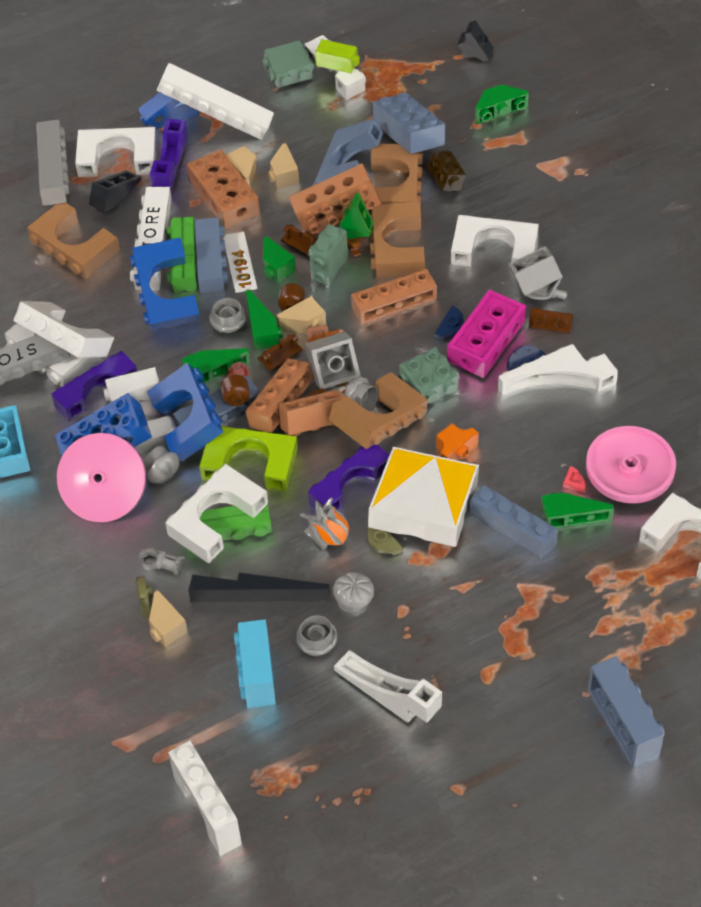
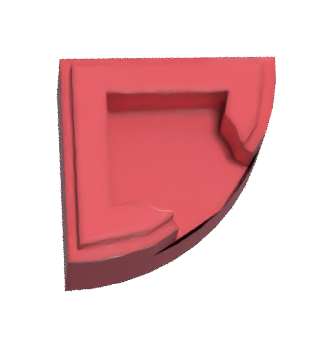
M570 466L563 482V488L584 494L586 482L579 473V470Z

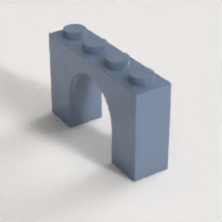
M374 119L335 131L313 185L360 165L357 160L348 163L346 161L360 151L379 145L383 131Z

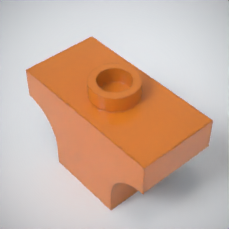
M452 423L436 435V448L440 451V457L453 460L464 459L471 450L478 446V432L473 427L463 430Z

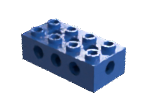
M129 393L55 434L61 457L72 443L90 434H113L125 439L134 447L152 438L141 404Z

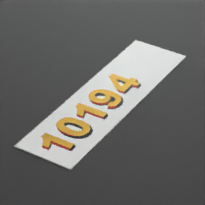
M238 232L225 235L223 239L225 240L235 293L244 292L249 289H258L245 233Z

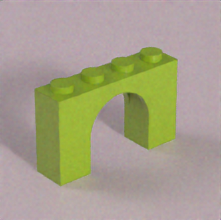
M221 426L223 433L206 444L199 467L201 480L209 481L214 472L218 469L220 470L225 464L228 465L231 458L242 451L253 450L264 454L268 458L264 474L266 489L287 492L298 451L297 436Z

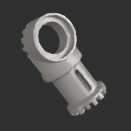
M151 547L143 549L139 555L140 565L144 570L165 569L174 572V575L177 576L180 575L181 569H183L181 566H184L182 563L185 562V558L182 555L177 557L167 554L165 550L151 549ZM147 556H154L156 558L153 563L144 562V558Z

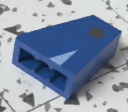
M161 92L138 108L142 115L140 119L146 127L148 125L155 127V130L163 128L167 119L185 120L199 114L197 109Z

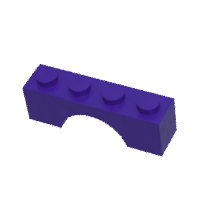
M166 120L163 130L161 156L159 161H153L149 174L151 187H170V192H172L188 139L186 120Z
M121 350L51 393L54 406L70 422L86 412L85 401L93 390L106 386V379L137 372L136 365Z
M373 445L368 449H365L363 446L360 447L356 454L351 458L345 459L337 469L330 471L322 481L314 484L309 489V504L316 510V501L324 507L326 502L332 497V506L339 511L343 507V494L341 492L343 487L350 481L359 478L376 481L382 476L390 455L378 445Z

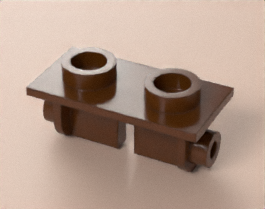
M287 224L283 229L285 235L280 241L308 255L311 245L316 243L318 237H314L306 232L303 233L294 225Z
M531 308L529 327L570 333L573 314Z
M289 334L278 345L276 344L268 350H264L257 359L269 371H272L283 364L288 358L290 359L303 351V348L297 344V341H299L297 335Z

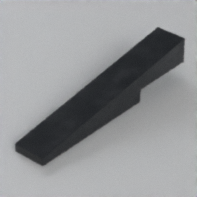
M239 573L237 580L192 575L188 589L190 602L330 601L329 584Z

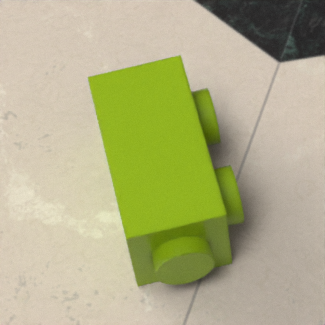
M321 39L315 51L316 66L352 74L355 66L357 67L360 61L356 46Z

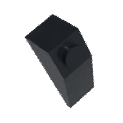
M124 170L93 182L88 205L95 207L99 212H107L115 208L141 181L142 177Z

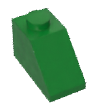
M360 193L354 195L344 210L342 220H340V228L347 231V239L367 237L371 234L373 220Z
M264 237V274L279 284L296 270L295 256L269 237Z

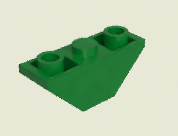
M502 84L484 90L475 108V123L480 124L527 108L529 100L528 91Z

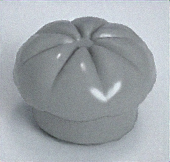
M223 298L213 305L209 320L215 330L223 333H233L244 326L247 316L240 302L233 298Z
M365 377L352 379L346 386L344 393L345 396L350 397L370 412L375 408L379 396L377 387L369 384L368 379Z
M163 446L154 448L143 461L147 473L146 479L151 484H162L171 479L179 467L178 455L174 452H168Z
M347 572L339 576L335 581L333 595L342 610L354 613L361 611L371 602L374 596V587L366 575L358 572Z
M314 615L306 618L301 623L295 638L298 647L304 653L311 656H321L329 653L334 648L338 635L336 628L329 619L324 616Z

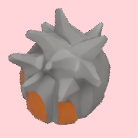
M332 497L326 502L324 507L316 501V514H300L301 517L309 521L310 526L304 530L305 534L309 535L322 550H325L328 544L335 546L343 545L349 533L348 521L341 512L332 506Z

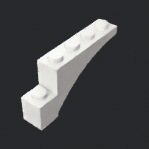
M571 344L567 347H561L548 355H543L530 363H524L514 370L504 372L498 377V390L504 395L530 386L566 384L588 387L600 392L616 385L618 371L605 354L585 361L575 346Z
M350 650L334 665V671L407 723L415 715L427 723L442 707V691L425 679L418 681L394 675L374 666Z

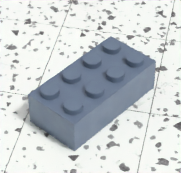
M399 93L396 96L383 97L380 100L373 101L374 121L380 129L410 154L445 145V123L409 94Z
M614 656L591 666L588 691L632 767L635 768L659 758L665 735L664 728L659 721L656 722L650 704L642 699L640 688L636 682H632L625 663H621L618 657Z

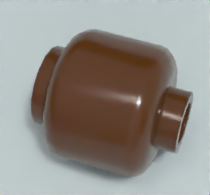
M295 283L282 286L277 302L279 308L285 311L305 300V290Z
M231 374L221 382V394L226 404L239 406L248 401L250 390L248 381L244 376Z

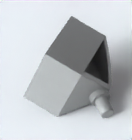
M546 246L508 264L525 296L538 300L554 299L555 297L563 300L566 299L567 292L559 290L557 287L563 277L553 255Z
M345 331L305 343L313 380L319 389H326L361 377L352 338Z

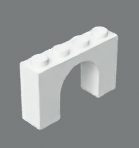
M155 127L78 130L75 161L78 177L98 176L100 157L106 151L114 148H126L134 153L136 175L150 174L153 161L156 160L157 155Z
M459 215L451 249V264L471 267L476 246L488 239H500L510 244L513 248L512 262L536 251L539 224Z
M20 301L13 320L14 322L78 358L107 357L114 340L113 336L98 328L84 329L62 322L66 310L51 302Z
M17 323L5 333L6 346L37 334ZM70 353L71 358L65 359L61 363L44 367L38 372L46 374L54 384L64 386L77 376L84 374L101 360V357L78 358Z
M153 367L106 379L107 388L103 389L106 401L112 402L129 393L138 402L150 399L147 391L160 382L156 369ZM170 416L147 421L152 438L135 447L139 454L151 452L157 446L168 447L164 436L174 430Z
M227 464L220 470H216L212 478L206 484H202L197 492L190 499H187L175 514L173 513L169 516L166 522L168 536L207 563H210L224 549L222 536L200 520L201 514L208 507L218 503H228L254 518L268 504L266 490Z
M671 493L643 525L639 541L659 552L667 541L680 531L692 530L701 533V508H697L685 498ZM701 562L699 563L698 571H697V575H696V576H697L698 578H700V579H701Z
M191 741L169 751L168 754L174 779L185 798L190 795L193 796L204 818L208 837L219 856L242 845L237 818Z

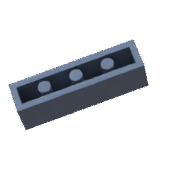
M219 217L195 219L200 293L224 291V283H228L227 270L223 271V268L227 267L226 255H222V252H226L225 240H221L222 237H225L224 226L219 224Z
M248 375L245 378L249 384L250 397L244 404L239 406L226 404L222 398L221 388L209 395L216 405L214 408L215 412L222 420L221 426L246 414L247 408L260 393ZM193 403L173 413L176 428L189 417Z
M483 485L470 499V515L542 559H545L557 544V528L489 487Z

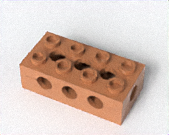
M222 149L187 164L189 181L216 218L219 217V222L224 226L225 230L260 214L257 195Z
M363 163L289 197L303 229L312 236L324 231L328 224L332 226L339 224L344 210L356 193H360L368 210L381 205L375 187Z

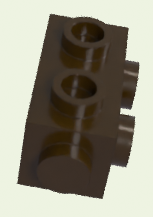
M447 150L433 151L432 157L428 162V168L442 190L448 192L460 191L466 174L452 152Z

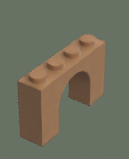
M379 144L371 149V172H396L407 178L404 183L398 186L375 187L381 204L420 202L421 207V195H417V193H421V181H418V178L422 179V167H418V165L422 164V152L410 154L399 144Z
M420 202L387 203L374 207L372 213H370L373 220L370 240L374 239V242L370 243L371 255H375V258H371L372 270H376V278L404 277L425 270L424 247L399 248L389 245L384 240L394 232L421 230Z
M67 203L56 204L27 227L28 238L33 245H38L47 255H52L60 264L68 266L76 275L79 274L86 279L120 251L118 237L103 228L84 243L78 245L62 243L59 241L60 238L79 222L75 208Z
M392 372L377 379L375 387L378 389V400L392 411L391 413L378 414L370 412L348 396L332 404L329 421L365 449L379 444L383 439L393 436L402 428H407L414 421L422 419L427 412L428 399Z

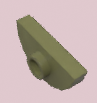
M368 528V542L377 553L381 554L382 552L392 554V556L403 553L402 546L390 532Z
M140 576L136 578L142 616L148 618L151 612L149 598H153L151 584H146L145 576Z

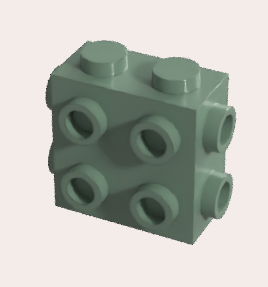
M300 40L264 50L265 58L262 59L264 68L269 70V78L271 82H275L277 88L313 78L314 62L308 58L307 48L302 46Z
M328 224L325 230L320 232L318 240L314 245H311L308 256H310L309 269L311 270V279L330 286L348 259L346 230Z
M436 347L399 365L398 377L426 397L428 403H433L438 398L451 394L458 389V379L460 378L458 371L449 365L446 356L443 353L441 354Z

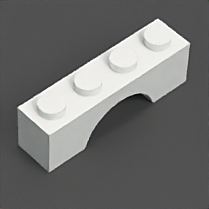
M324 35L305 43L309 55L308 58L313 60L315 68H320V66H316L315 51L321 39L328 40ZM356 67L352 74L336 70L338 72L335 75L336 90L346 100L365 91L366 77Z

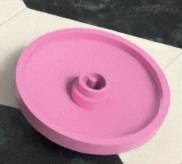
M621 426L607 430L592 442L587 452L586 471L591 483L600 493L615 501L623 503L651 501L661 496L670 487L675 476L676 458L670 445L657 433L642 427Z
M95 433L78 439L64 452L58 465L57 486L62 500L73 513L88 521L109 522L124 517L137 506L145 490L146 470L140 454L128 441L113 434ZM97 474H100L102 476V480L100 482H98V479H96Z

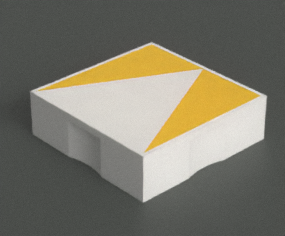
M393 447L369 507L368 527L396 534L412 535L427 541L456 547L464 524L465 512L470 506V499L473 497L478 483L479 465Z

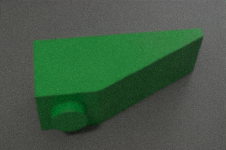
M250 289L246 290L255 350L268 349L276 344L278 345L279 338H283L281 326H277L274 315Z
M248 348L204 350L181 359L182 366L188 363L193 368L197 367L204 376L202 380L205 384L251 364Z
M564 492L549 493L541 496L543 520L557 529L612 521L613 504Z

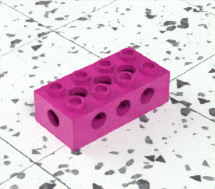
M488 290L448 344V362L485 378L524 324L526 305Z

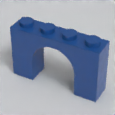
M181 237L133 247V255L129 257L132 268L136 267L137 274H134L136 286H141L142 293L138 294L140 304L146 307V312L143 313L145 325L150 324V329L153 331L199 321V311L195 295L176 299H163L157 296L150 288L151 278L157 271L186 263Z
M188 363L147 391L152 406L164 416L184 402L193 400V408L189 417L181 425L164 436L169 451L176 453L181 461H184L223 433L220 424L222 420L214 410L216 405L208 395L210 391L202 380L204 376L197 367L193 368Z

